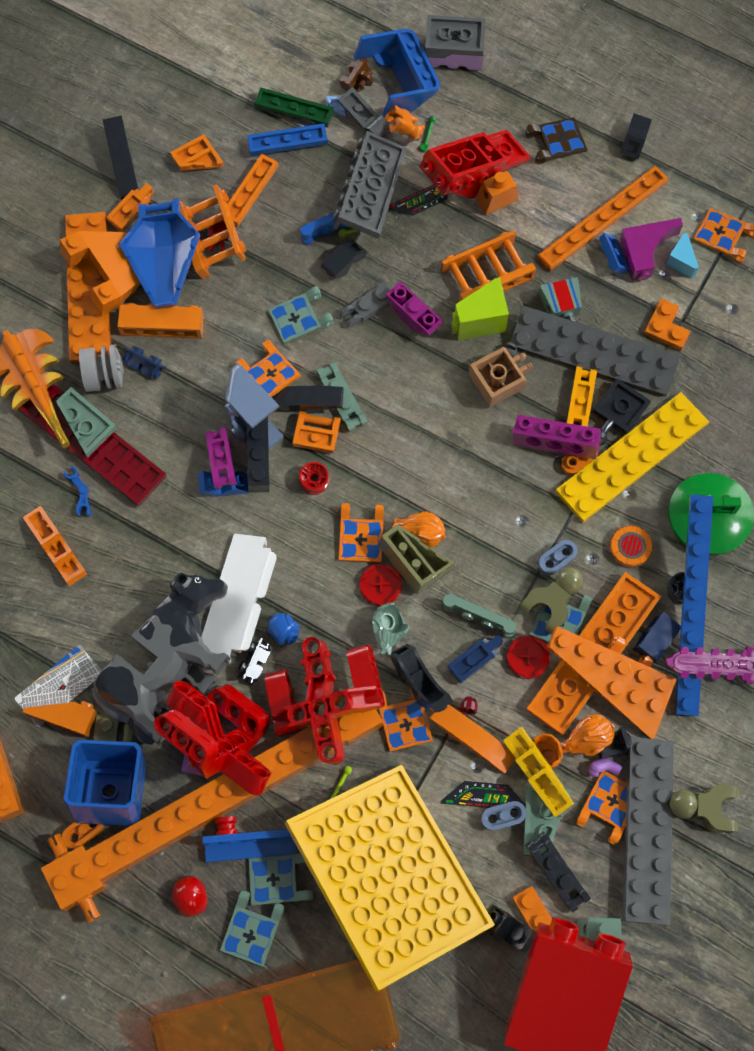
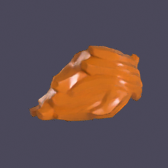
M427 511L410 515L406 519L395 518V524L392 525L393 528L399 524L421 539L420 541L430 548L435 547L446 538L443 522L435 514Z
M588 715L572 730L569 739L561 743L563 752L595 756L603 751L606 746L612 744L614 724H611L602 715Z

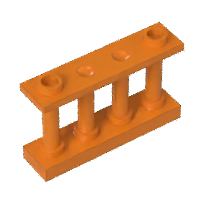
M217 184L213 185L216 195L191 207L185 206L180 201V213L198 232L223 220L227 227L226 230L198 241L192 262L195 272L202 279L210 277L208 271L210 265L234 254L242 261L246 260L244 254L246 252L245 245L242 240H239L227 201H229L228 195ZM219 203L221 213L196 224L192 222L191 218L194 214ZM230 237L233 244L232 247L208 258L203 256L204 248Z
M514 230L503 232L497 238L455 256L450 255L442 261V273L451 271L462 290L459 302L491 282L487 280L476 260L485 255L489 258L498 274V278L500 277L503 292L535 278L536 267L534 264H523L512 245L516 236ZM504 247L516 267V270L510 273L505 272L495 254V251ZM467 263L470 264L480 282V286L473 289L469 288L458 268Z

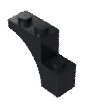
M405 644L391 652L390 658L397 674L408 682L417 704L433 713L445 710L447 705L453 702L450 694L444 691L431 676L414 646Z

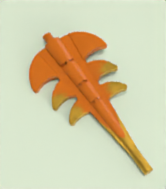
M26 329L17 335L11 334L8 330L3 331L2 345H0V376L9 371L10 373L6 375L2 382L1 396L6 398L13 390L22 387L13 398L12 408L18 410L25 402L31 400L54 431L61 446L67 448L70 443L61 428L47 391L49 386L62 380L63 376L56 372H47L41 375L46 368L57 364L59 360L50 354L35 355L38 350L52 344L54 340L47 333L38 329Z

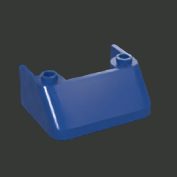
M400 29L360 37L354 59L359 60L361 57H372L379 67H392L404 93L389 95L382 113L384 118L393 105L412 113L438 92L440 81L414 31Z

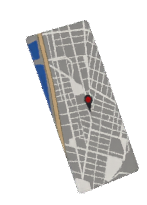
M78 645L17 695L15 700L22 709L69 703L91 685L102 670L83 647ZM30 717V719L35 723L37 727H40L43 723H45L44 721Z

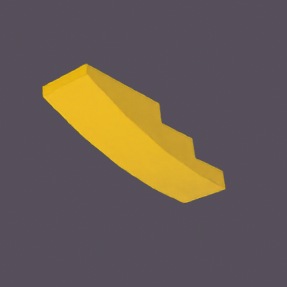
M522 726L503 740L515 756V761L529 778V783L555 817L574 804L562 783Z

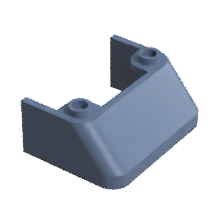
M238 363L231 368L225 396L226 405L224 407L228 412L232 427L230 432L237 440L241 439L247 445V423L251 428H254L279 408V405L243 366ZM268 420L270 449L283 439L284 436Z

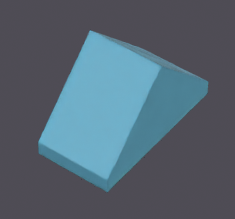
M683 233L671 252L666 265L690 278H694L699 266L688 234Z

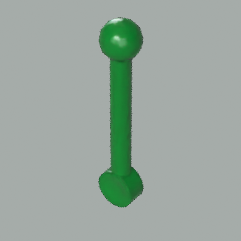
M430 116L428 119L429 126L424 144L420 147L422 152L428 151V140L433 123L436 121L434 116Z

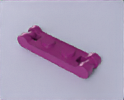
M226 427L220 428V431L212 432V430L206 431L215 489H220L228 484L230 486L237 485Z

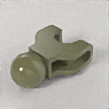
M574 567L563 568L556 576V583L553 581L549 587L533 589L522 602L520 610L524 613H530L538 605L545 604L549 606L552 616L546 624V631L552 635L556 626L561 627L568 619L567 604L572 597L571 594L577 593L583 586L584 579L582 573Z
M718 784L704 793L694 795L688 790H679L672 795L669 804L675 816L682 819L691 817L699 819L710 832L728 834L738 832V822L726 818L721 811L723 800H733L739 797L740 789L738 787Z

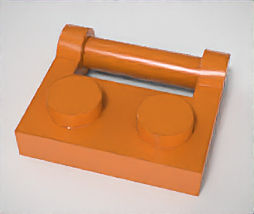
M300 411L292 443L293 446L334 454L341 418L335 417L331 419L309 415L307 412ZM306 422L332 427V430L305 426L304 424Z

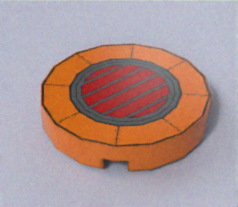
M628 525L621 527L614 533L610 540L609 549L617 563L624 567L635 568L648 561L653 552V542L646 530L639 526Z

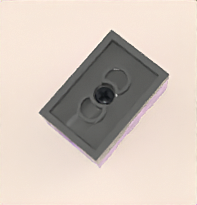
M428 15L425 53L432 67L447 65L449 68L457 69L459 66H466L469 70H482L486 19Z

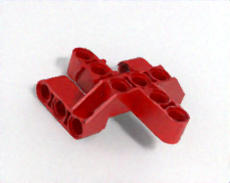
M308 637L303 641L302 652L304 658L300 660L301 665L305 666L307 678H304L305 684L308 687L306 701L295 704L293 695L295 690L291 686L287 669L265 675V685L276 731L275 735L281 737L298 732L300 728L312 726L319 759L327 764L338 765L344 759V749L337 718L356 712L364 713L385 706L376 661L370 645L348 650L347 660L354 688L333 693L334 681L337 680L332 669L330 650H328L324 641L316 637ZM317 643L318 649L312 653V647ZM322 664L323 670L320 674H317L316 669ZM345 698L346 705L340 709L339 703L341 699ZM324 704L325 710L323 714L319 715L318 709ZM301 710H303L304 716L302 720L299 721L298 714ZM329 726L330 732L328 736L324 737L323 730ZM333 748L335 754L334 757L329 760L328 751Z
M176 681L166 700L167 706L172 710L155 718V730L183 752L190 766L196 768L206 779L221 771L248 793L261 795L271 776V772L266 766L252 757L249 752L266 733L270 724L269 714L229 684L212 690L208 697H205L188 683ZM217 712L238 728L224 735Z

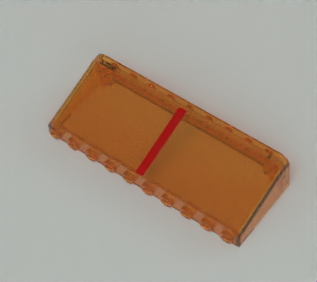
M358 959L148 1018L156 1051H375L374 1048L384 1046L385 1050L399 1047L398 1042L402 1041L388 986L376 992Z

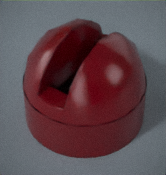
M467 696L461 701L459 710L464 714L475 715L478 710V702L475 698Z

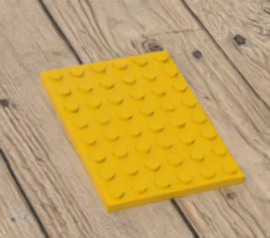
M402 765L286 820L284 823L376 992L495 925Z

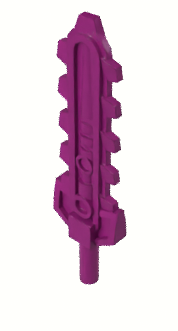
M681 647L680 652H676L672 657L666 658V665L672 667L675 672H678L680 678H688L689 673H694L695 678L703 679L705 674H709L710 679H719L720 675H725V679L734 680L735 675H740V679L745 680L744 683H754V647H745L741 654H735L734 649H727L726 654L720 653L717 648H712L711 653H705L704 648H696L695 652H689L688 647Z

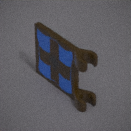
M575 117L541 125L530 124L525 131L527 138H533L541 134L547 151L540 150L537 152V157L535 158L537 164H543L551 159L587 152L588 150Z

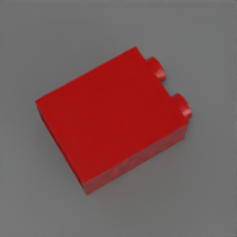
M552 918L550 926L538 922L505 1027L504 1045L520 1051H606L633 968L630 952L624 950L626 943L620 938L606 933H599L596 941L579 936L580 928L576 924L561 918Z

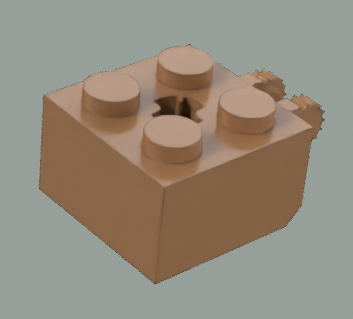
M502 347L470 364L468 375L489 407L525 389L527 380L524 375L534 368L532 363H528L520 368L517 366L527 358L525 353L512 358L507 349Z

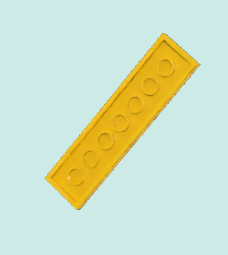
M680 392L599 455L596 460L594 459L557 488L555 493L579 520L584 523L707 426L709 421Z

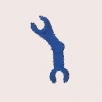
M71 466L75 472L74 475L68 476L64 471V476L68 481L73 482L80 492L76 513L81 518L80 512L86 508L87 516L90 517L89 489L79 478L77 469Z

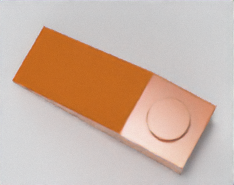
M82 701L81 704L69 702L23 709V713L27 716L89 738L96 721V715L99 714L93 709V704Z

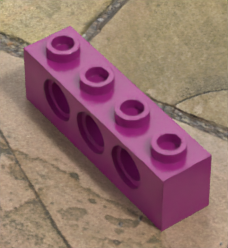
M517 415L513 429V441L516 446L596 460L601 443V429Z

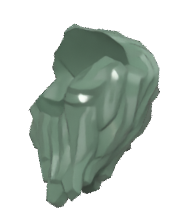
M394 603L381 605L374 612L372 626L375 640L377 641L376 647L380 649L379 653L381 655L386 654V656H390L392 647L409 631V625L405 624L403 616Z

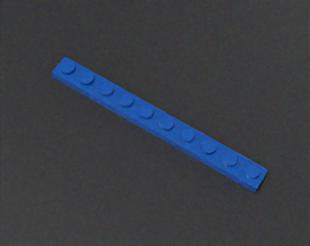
M691 494L689 499L679 652L681 647H688L689 652H695L696 648H703L713 496ZM679 673L677 674L675 714L699 716L701 678H695L694 673H689L688 678H680Z

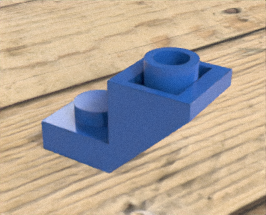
M234 470L237 485L230 486L228 484L220 489H215L212 473L202 471L198 473L199 493L214 497L248 493L247 473Z

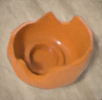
M543 733L535 736L533 742L550 767H557L563 757L561 743L550 734Z

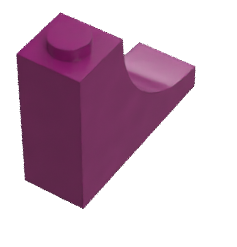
M681 218L624 228L622 230L620 241L625 259L630 268L629 272L632 280L639 279L642 281L652 276L655 268L654 251L666 239L680 234L683 226Z

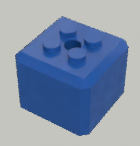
M78 740L72 745L64 802L76 823L131 826L140 821L147 766L142 749L137 743ZM109 787L116 790L115 794L111 797L103 795L105 789Z

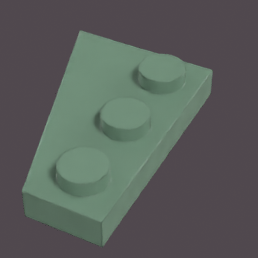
M72 387L56 401L87 457L117 429L111 420Z
M526 786L523 856H532L525 845L530 841L534 842L538 839V835L543 831L553 841L563 812L555 817L532 786ZM565 789L570 796L572 789ZM542 846L538 850L542 854L547 849L545 846Z

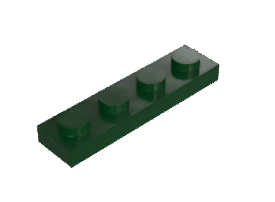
M260 87L254 102L255 108L316 125L325 124L326 128L329 127L334 114V107Z

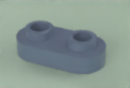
M563 540L544 553L538 563L540 571L545 575H554L572 562L578 551L575 543L570 540ZM567 550L569 555H563L562 551ZM550 562L553 567L548 568L545 563Z
M518 801L490 807L482 813L481 822L488 830H498L516 825L525 819L526 809ZM514 808L518 811L517 817L510 815L511 809ZM491 814L496 816L495 823H490L488 820Z

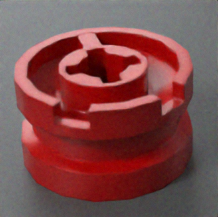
M309 462L300 470L301 488L306 493L318 495L325 491L329 485V474L323 464ZM314 475L316 476V478H318V480L312 481L311 479Z

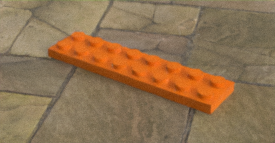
M106 213L65 215L66 236L77 231L107 232ZM90 258L72 267H69L67 264L69 360L71 364L80 363V349L94 347L97 356H101V346H106L108 355H110V312L102 316L91 300L92 288L104 283L105 280Z
M625 572L579 636L605 648H609L613 637L620 636L625 640L624 646L618 652L621 654L661 596ZM561 660L526 711L563 736L594 691L588 688V683Z

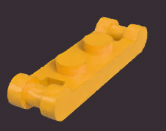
M576 366L566 423L573 424V421L581 422V426L588 427L597 370L591 369L588 371L583 370V367ZM581 378L588 379V382L582 381Z

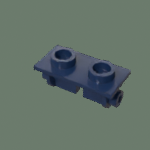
M133 345L132 348L124 347V349L129 351L128 354L125 353L122 357L124 364L136 370L143 364L140 372L152 379H158L161 375L160 368L167 367L161 364L162 360L158 357L144 355V350Z

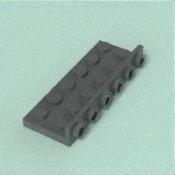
M367 131L364 138L360 137L356 148L359 151H355L351 162L354 163V166H350L347 176L350 178L349 180L346 179L342 188L345 194H341L337 203L340 209H336L332 220H335L334 229H338L341 223L378 239L407 148Z

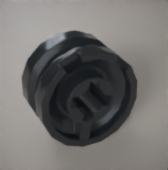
M684 572L676 573L666 587L669 599L678 605L682 604L683 591L680 590L679 586L684 587Z

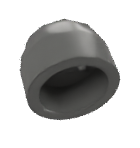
M507 342L502 346L507 349L512 358L517 355L518 349L514 343Z

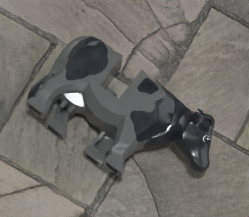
M184 573L177 574L170 584L171 593L149 614L143 625L131 635L138 645L155 657L156 660H152L146 666V672L143 675L116 653L94 682L95 686L92 689V694L96 704L108 715L129 725L138 739L145 744L152 745L156 742L160 746L165 740L155 730L154 720L157 716L172 710L167 706L166 698L176 681L188 679L195 688H198L204 696H207L219 681L214 674L218 675L230 660L226 653H213L203 643L198 614L213 601L226 596L228 586L221 579H207L198 575H187ZM204 669L211 670L214 674L206 673Z

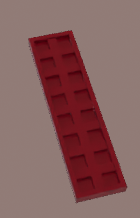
M54 384L49 386L47 391L61 428L70 443L66 449L139 507L167 477L166 473L115 432L87 457L56 402L64 392ZM28 400L18 408L22 414L59 442L54 431L31 400Z

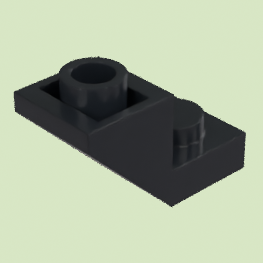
M633 113L620 151L621 154L639 159L652 119Z
M354 240L342 243L320 267L333 278L345 276L352 263L364 259L367 251Z
M493 905L488 914L495 925L488 930L509 945L527 954L532 945L535 931L518 922L508 912Z

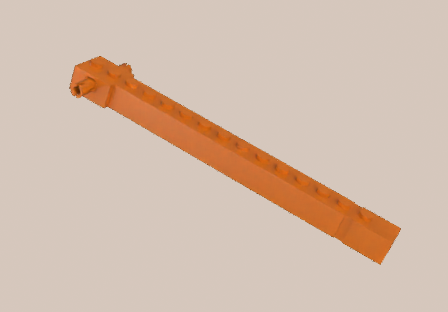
M376 709L364 713L356 712L337 718L343 747L349 746L383 727V721ZM312 726L254 757L271 772V776L262 794L321 761L317 754ZM329 726L323 730L324 737L328 736L330 732ZM333 748L328 751V757L335 754ZM223 774L90 849L81 845L72 851H68L61 834L54 835L55 839L51 837L47 842L56 858L51 863L43 866L41 870L60 909L68 911L79 905L87 920L86 922L91 923L95 918L101 917L92 898L107 889L106 881L210 824L215 818L228 814L260 795L248 793Z

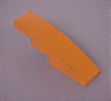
M41 506L23 517L69 586L88 575Z
M447 705L445 710L432 713L429 717L431 721L457 742L469 748L481 759H485L501 773L505 774L515 760V756L508 747L452 706Z

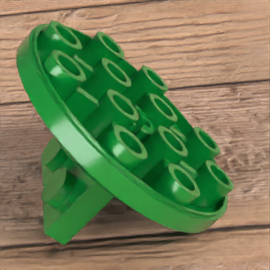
M702 473L686 479L676 488L669 502L668 518L675 536L685 546L687 543L689 499L691 494L713 496L709 555H723L734 551L750 535L754 525V507L747 492L736 481L720 474Z

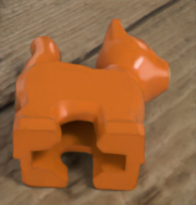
M393 105L385 115L387 122L390 123L392 121L395 123L389 125L390 132L408 135L409 139L413 141H418L423 135V130L426 128L424 125H413L418 122V118L412 116L408 110L399 108L396 105Z

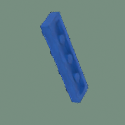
M325 124L247 135L251 156L328 144Z

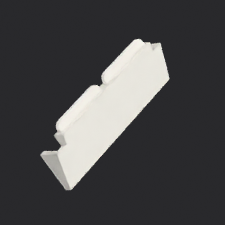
M242 534L233 535L220 577L228 586L227 594L224 598L212 602L201 637L203 643L213 653H226L230 657L231 651L241 653V650L246 651L250 648L261 612V607L256 601L257 598L265 597L277 559L276 554L271 552V548H266V537Z

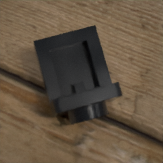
M620 727L614 732L612 744L606 746L603 751L598 753L600 760L625 755L631 748L632 740L625 727Z

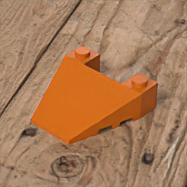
M77 231L60 239L59 252L69 267L89 258L105 280L104 283L92 288L91 297L92 302L103 316L119 308L141 285L119 245L128 232Z

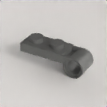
M353 87L338 99V103L365 132L369 131L383 137L390 131L389 122L382 115L379 116Z

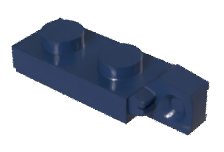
M499 635L490 641L487 638L481 639L447 665V668L457 681L462 684L495 658L498 654L496 649L504 641Z

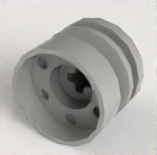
M115 344L109 347L110 355H108L106 346H101V356H97L94 347L79 350L80 370L86 392L101 390V381L104 380L108 389H112V379H114L116 388L123 386V363Z

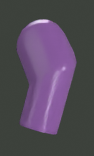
M607 758L598 759L589 764L588 773L593 777H598L600 772L608 771L618 776L622 766Z

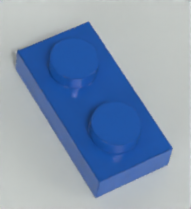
M606 233L599 237L601 249L609 261V268L613 272L621 274L630 271L616 236Z

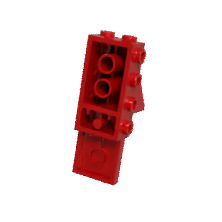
M506 129L490 135L482 132L430 148L423 155V160L419 167L443 195L455 193L474 199L483 181L495 176L498 172L527 163L531 156Z

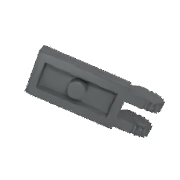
M382 283L351 303V305L343 308L339 313L340 317L345 318L353 312L356 313L346 322L350 328L361 321L364 322L390 305L386 297V293L390 289L385 283Z

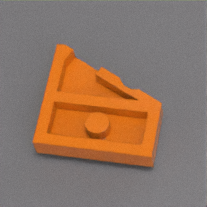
M204 134L170 152L180 171L221 168L224 166L223 161Z

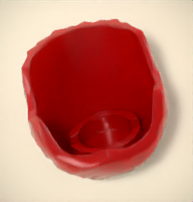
M185 876L174 884L172 900L175 908L182 916L190 918L195 915L198 916L205 911L208 905L205 885L199 878Z

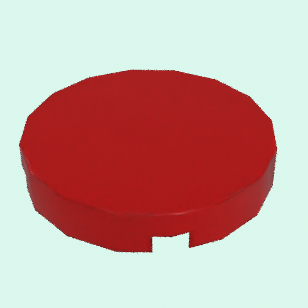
M388 564L371 565L363 572L360 578L359 587L361 595L368 603L374 606L395 602L402 591L400 574Z
M521 636L515 639L509 646L506 660L513 674L529 680L544 674L550 663V652L545 642L538 637Z

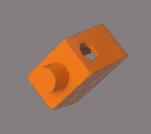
M508 171L498 172L495 176L483 181L476 201L484 214L488 215L518 201L517 185Z

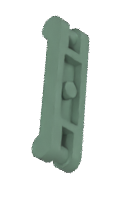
M336 362L329 363V366L326 368L316 369L317 376L323 386L344 388L343 408L335 409L348 432L355 430V427L360 424L361 426L367 424V418L356 402ZM333 374L335 378L328 380L326 376ZM354 414L356 415V418H353V419H350V418H349L350 416H352V415H354Z
M447 594L444 596L442 603L444 611L451 612L454 610L460 613L464 619L470 621L474 619L481 622V625L487 629L495 628L502 631V635L505 638L514 636L517 627L514 621L455 595Z

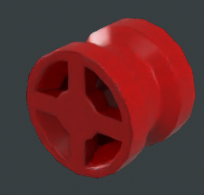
M237 817L215 818L214 824L217 825L215 835L238 834V831L235 829Z

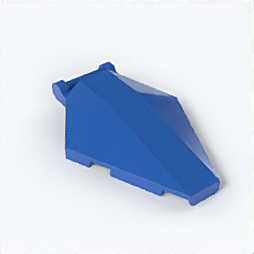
M178 198L164 203L139 204V218L134 227H131L119 244L155 309L176 306L200 238L199 232L180 213L181 206ZM172 210V212L147 216L148 213Z

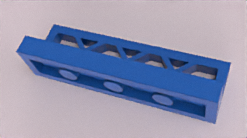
M288 829L203 837L206 863L297 854V846Z

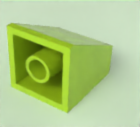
M500 277L495 278L456 304L455 312L452 313L453 321L451 322L452 333H456L458 340L506 332L509 312Z

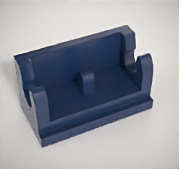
M664 612L657 614L632 649L642 656H650L657 662L676 637L681 626Z

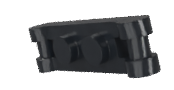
M543 831L538 835V839L534 842H528L525 846L567 908L574 913L578 909L577 906L583 902L587 903L591 898L557 851L549 836ZM545 846L547 850L540 854L538 849ZM575 890L578 895L571 899L568 894Z

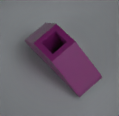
M401 281L386 293L387 299L399 318L414 332L429 336L443 324L444 321Z

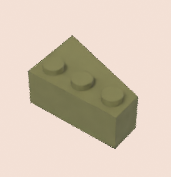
M398 524L381 535L378 546L414 592L419 594L448 574L455 562L450 559L447 560L438 554L436 549L428 547L420 541L421 539Z

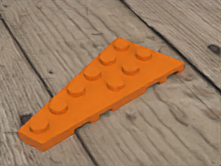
M556 626L547 648L566 665H569L580 678L589 683L600 696L630 720V723L641 730L648 739H654L676 678Z

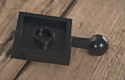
M619 379L615 380L593 410V413L606 421L600 428V446L606 443L607 433L612 426L624 434H628L651 403V400Z

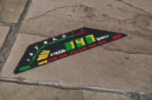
M433 184L390 204L388 209L413 216L446 201L449 194L443 195Z
M464 781L441 801V804L485 808L518 801L525 807V803L509 785Z

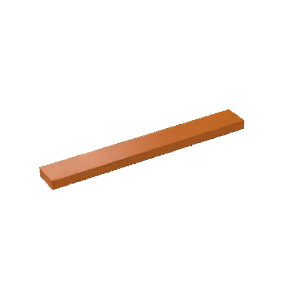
M654 166L539 253L537 256L538 260L551 272L665 185L669 178Z

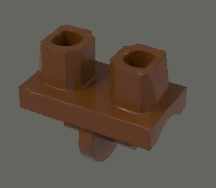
M361 57L359 62L352 61L348 69L350 75H342L339 80L341 87L346 90H350L353 87L359 92L364 86L370 87L374 80L371 76L373 72L367 65V58Z

